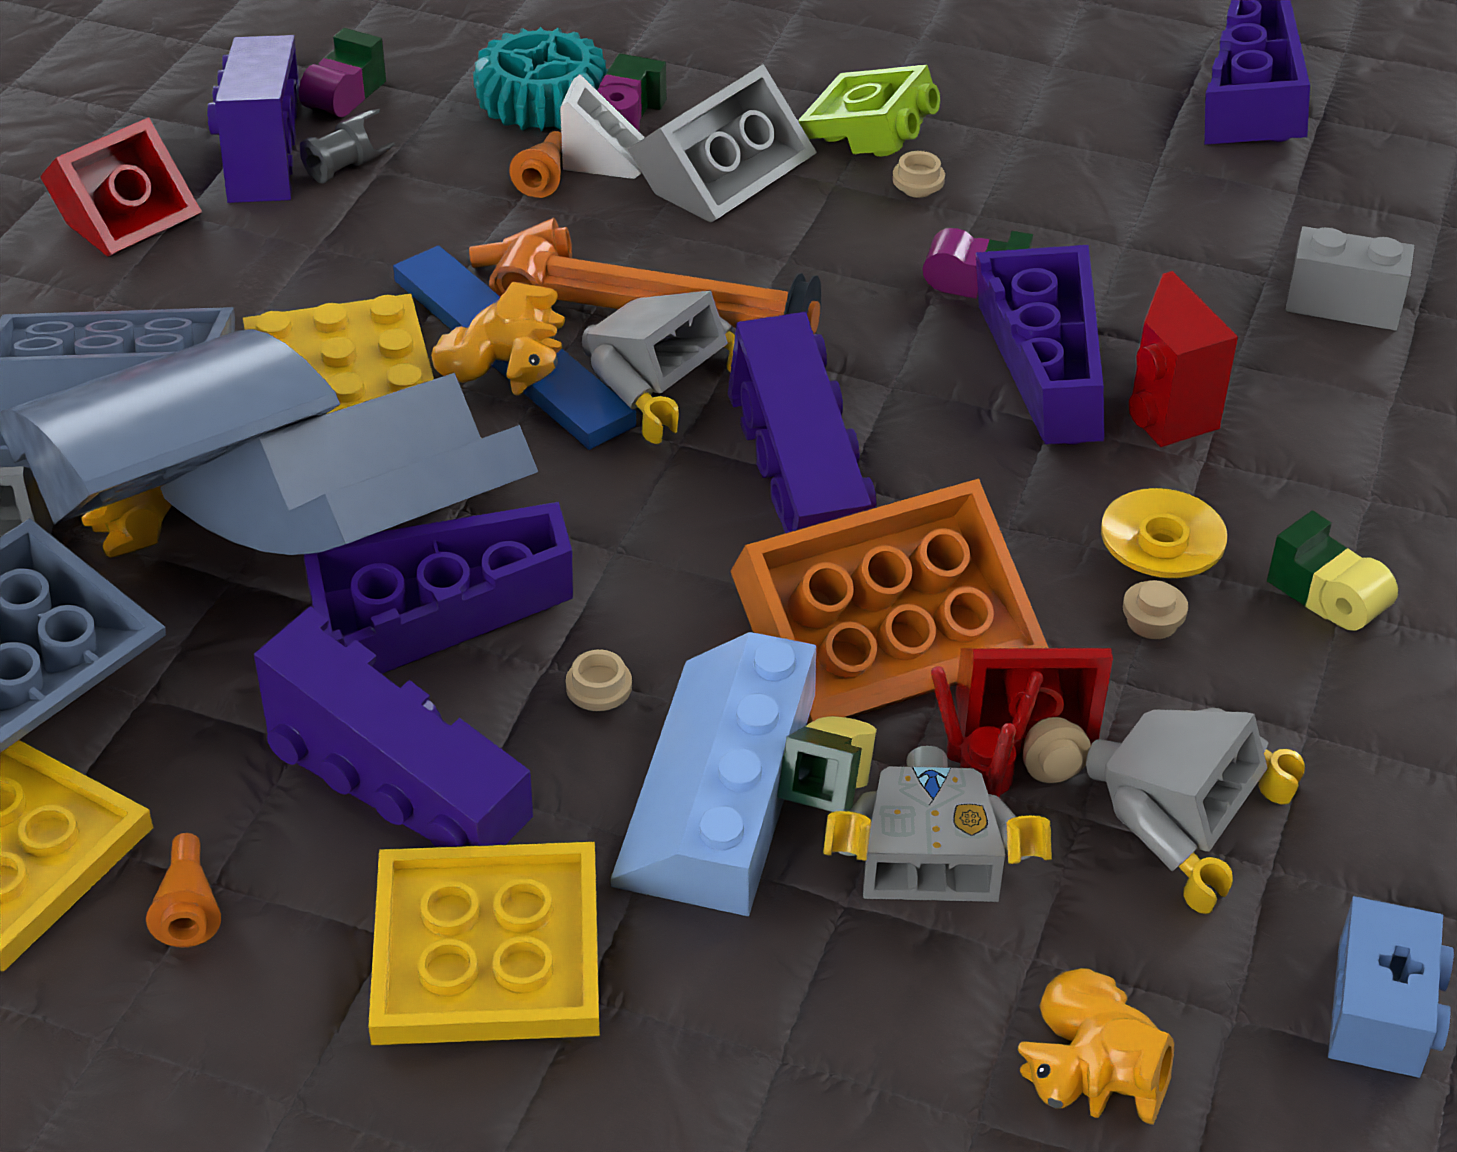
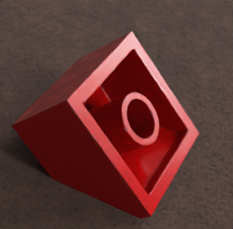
M149 117L56 157L40 176L67 225L107 257L202 213Z
M1173 271L1162 274L1145 318L1141 344L1136 356L1137 369L1133 393L1129 399V414L1137 426L1143 428L1160 448L1220 429L1238 336Z
M961 648L956 701L962 736L968 737L974 730L983 726H994L1002 729L1004 724L1012 723L1029 676L1033 671L1038 670L1043 674V681L1023 735L1021 753H1023L1024 740L1028 731L1038 722L1052 717L1064 718L1080 726L1092 745L1094 741L1099 740L1113 662L1112 649Z

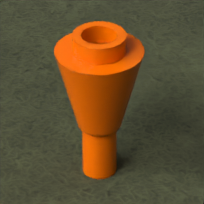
M550 132L544 142L519 152L512 159L509 170L510 177L514 186L521 193L530 197L543 198L551 195L559 186L562 152L561 132Z
M551 218L509 236L503 242L470 246L469 256L473 268L498 265L512 241L521 235L541 237L555 248L559 257L572 258L569 230L567 227L559 228L556 219Z
M181 833L172 840L171 865L146 915V924L152 936L160 942L174 947H192L202 944L216 934L221 924L219 907L200 865L201 842L196 835L191 833Z

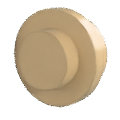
M912 151L902 155L899 159V164L893 170L894 185L908 196L915 198L927 197L939 191L945 182V172L941 167L940 159L934 154L925 151Z
M1157 580L1144 581L1131 586L1125 593L1123 601V612L1129 627L1138 635L1149 639H1163L1171 636L1184 623L1188 611V601L1184 594L1176 587Z
M591 650L579 655L566 676V692L570 700L577 706L591 711H605L616 708L628 699L632 691V676L629 669L617 654L608 650Z
M1047 718L1035 724L1028 731L1024 740L1023 762L1030 775L1036 780L1044 783L1062 782L1074 777L1085 767L1091 743L1080 726L1064 718Z

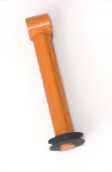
M521 235L515 238L492 272L489 281L490 288L500 297L506 292L512 282L554 289L558 295L557 300L620 309L628 302L637 298L712 291L719 316L731 324L733 328H736L737 322L806 312L813 334H816L821 311L822 291L818 275H813L809 282H806L804 274L797 273L788 292L559 257L558 252L549 242L535 235Z

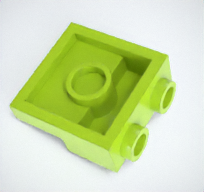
M928 65L840 73L801 116L798 122L808 139L824 138L827 142H835L847 137L852 154L874 153L875 156H887L899 151L906 140L915 139L918 136L920 124H922L925 116L938 112L940 93L937 86L932 82Z

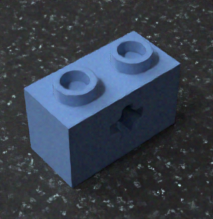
M1353 896L1339 941L1328 1058L1420 1078L1430 1049L1443 1051L1449 1031L1451 1009L1448 1005L1438 1004L1439 990H1447L1454 958L1453 947L1442 945L1443 914Z

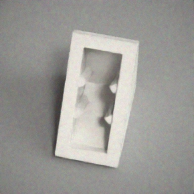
M579 74L573 79L560 107L563 170L636 178L641 174V171L629 153L628 148L645 137Z

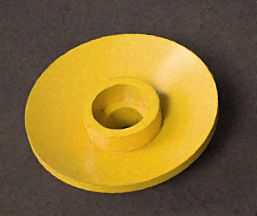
M1148 488L1124 494L1108 506L1101 524L1103 542L1117 560L1133 570L1156 577L1182 578L1207 571L1221 559L1227 544V529L1224 521L1210 505L1190 494L1171 489Z

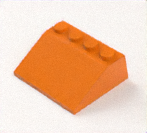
M979 478L747 544L730 571L754 633L816 645L815 697L808 717V724L818 718L829 716L851 718L934 692L931 670L935 666H940L944 669L949 687L957 685L961 648H1049Z

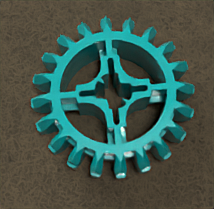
M540 26L536 31H527L522 28L518 34L504 33L502 40L488 41V47L478 52V60L475 62V71H473V81L480 108L487 110L489 118L501 119L504 126L519 124L521 130H525L528 127H539L543 131L545 127L553 126L561 130L560 107L573 79L580 74L598 90L608 69H606V60L603 58L602 49L595 47L593 40L588 38L580 39L578 32L565 34L562 33L561 28L546 31Z

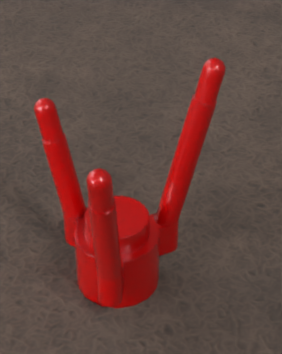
M935 666L931 670V676L948 739L947 758L960 763V768H974L982 773L988 794L1000 797L1009 790L1013 783L1015 759L1022 750L1023 735L1038 697L1043 674L1038 670L1030 674L1012 723L1004 724L1002 729L994 726H983L974 730L968 737L962 736L945 671L942 667Z

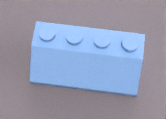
M748 632L686 661L611 876V887L749 917L784 799L778 798L777 794L786 737L806 726L815 697V644Z

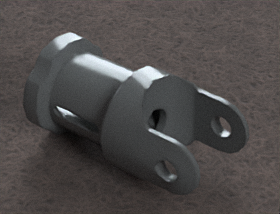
M380 109L361 112L338 123L334 132L320 139L315 137L304 139L300 143V157L308 174L318 183L324 184L333 178L335 171L350 164L354 166L363 165L390 150L395 145L394 142L374 149L363 126L364 120L379 113Z

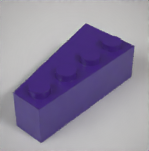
M1231 0L1227 13V25L1225 30L1222 31L1220 38L1218 57H1215L1212 68L1211 83H1208L1205 94L1204 145L1261 140L1282 142L1290 138L1307 137L1310 81L1291 0Z

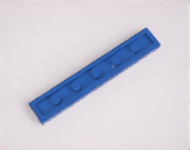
M439 245L393 265L395 282L451 330L459 326L468 328L480 311L500 299L498 294ZM563 349L556 353L558 357L556 368L546 377L528 386L523 391L526 396L588 450L636 427V410L631 409L616 393ZM495 360L492 366L507 378L506 372L509 362Z

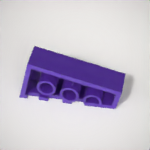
M295 36L234 37L230 53L223 54V70H218V86H213V102L208 103L207 108L210 134L219 135L227 203L291 200L292 188L289 175H293L294 161L293 155L287 154L291 153L292 145H295V119H297L299 96Z
M1089 245L976 252L979 308L1044 444H1079L1082 442L1104 441V385Z
M806 312L737 322L728 387V396L732 406H742L744 417H741L740 425L746 440L755 439L756 464L762 478L774 476L771 480V500L785 534L877 507L873 482L870 477L862 478L858 466L860 451L856 433L853 428H845L841 416L843 413V398L840 386L836 380L829 381L825 369L827 366V352L824 339L821 334H813Z
M559 502L381 531L323 552L304 554L312 607L329 619L328 628L324 631L345 647L354 640H357L377 655L376 662L372 667L381 674L573 599L572 548Z
M309 606L254 653L268 732L267 741L272 751L282 761L291 765L297 763L323 778L334 791L344 795L351 794L375 808L388 822L394 825L403 824L429 839L436 848L506 845L533 818L531 774L528 768L461 718L457 719L451 726L442 720L438 709L429 699L430 695L410 680L399 688L372 667L376 662L377 655L357 640H354L345 647L327 634L324 630L328 628L329 619L313 607Z

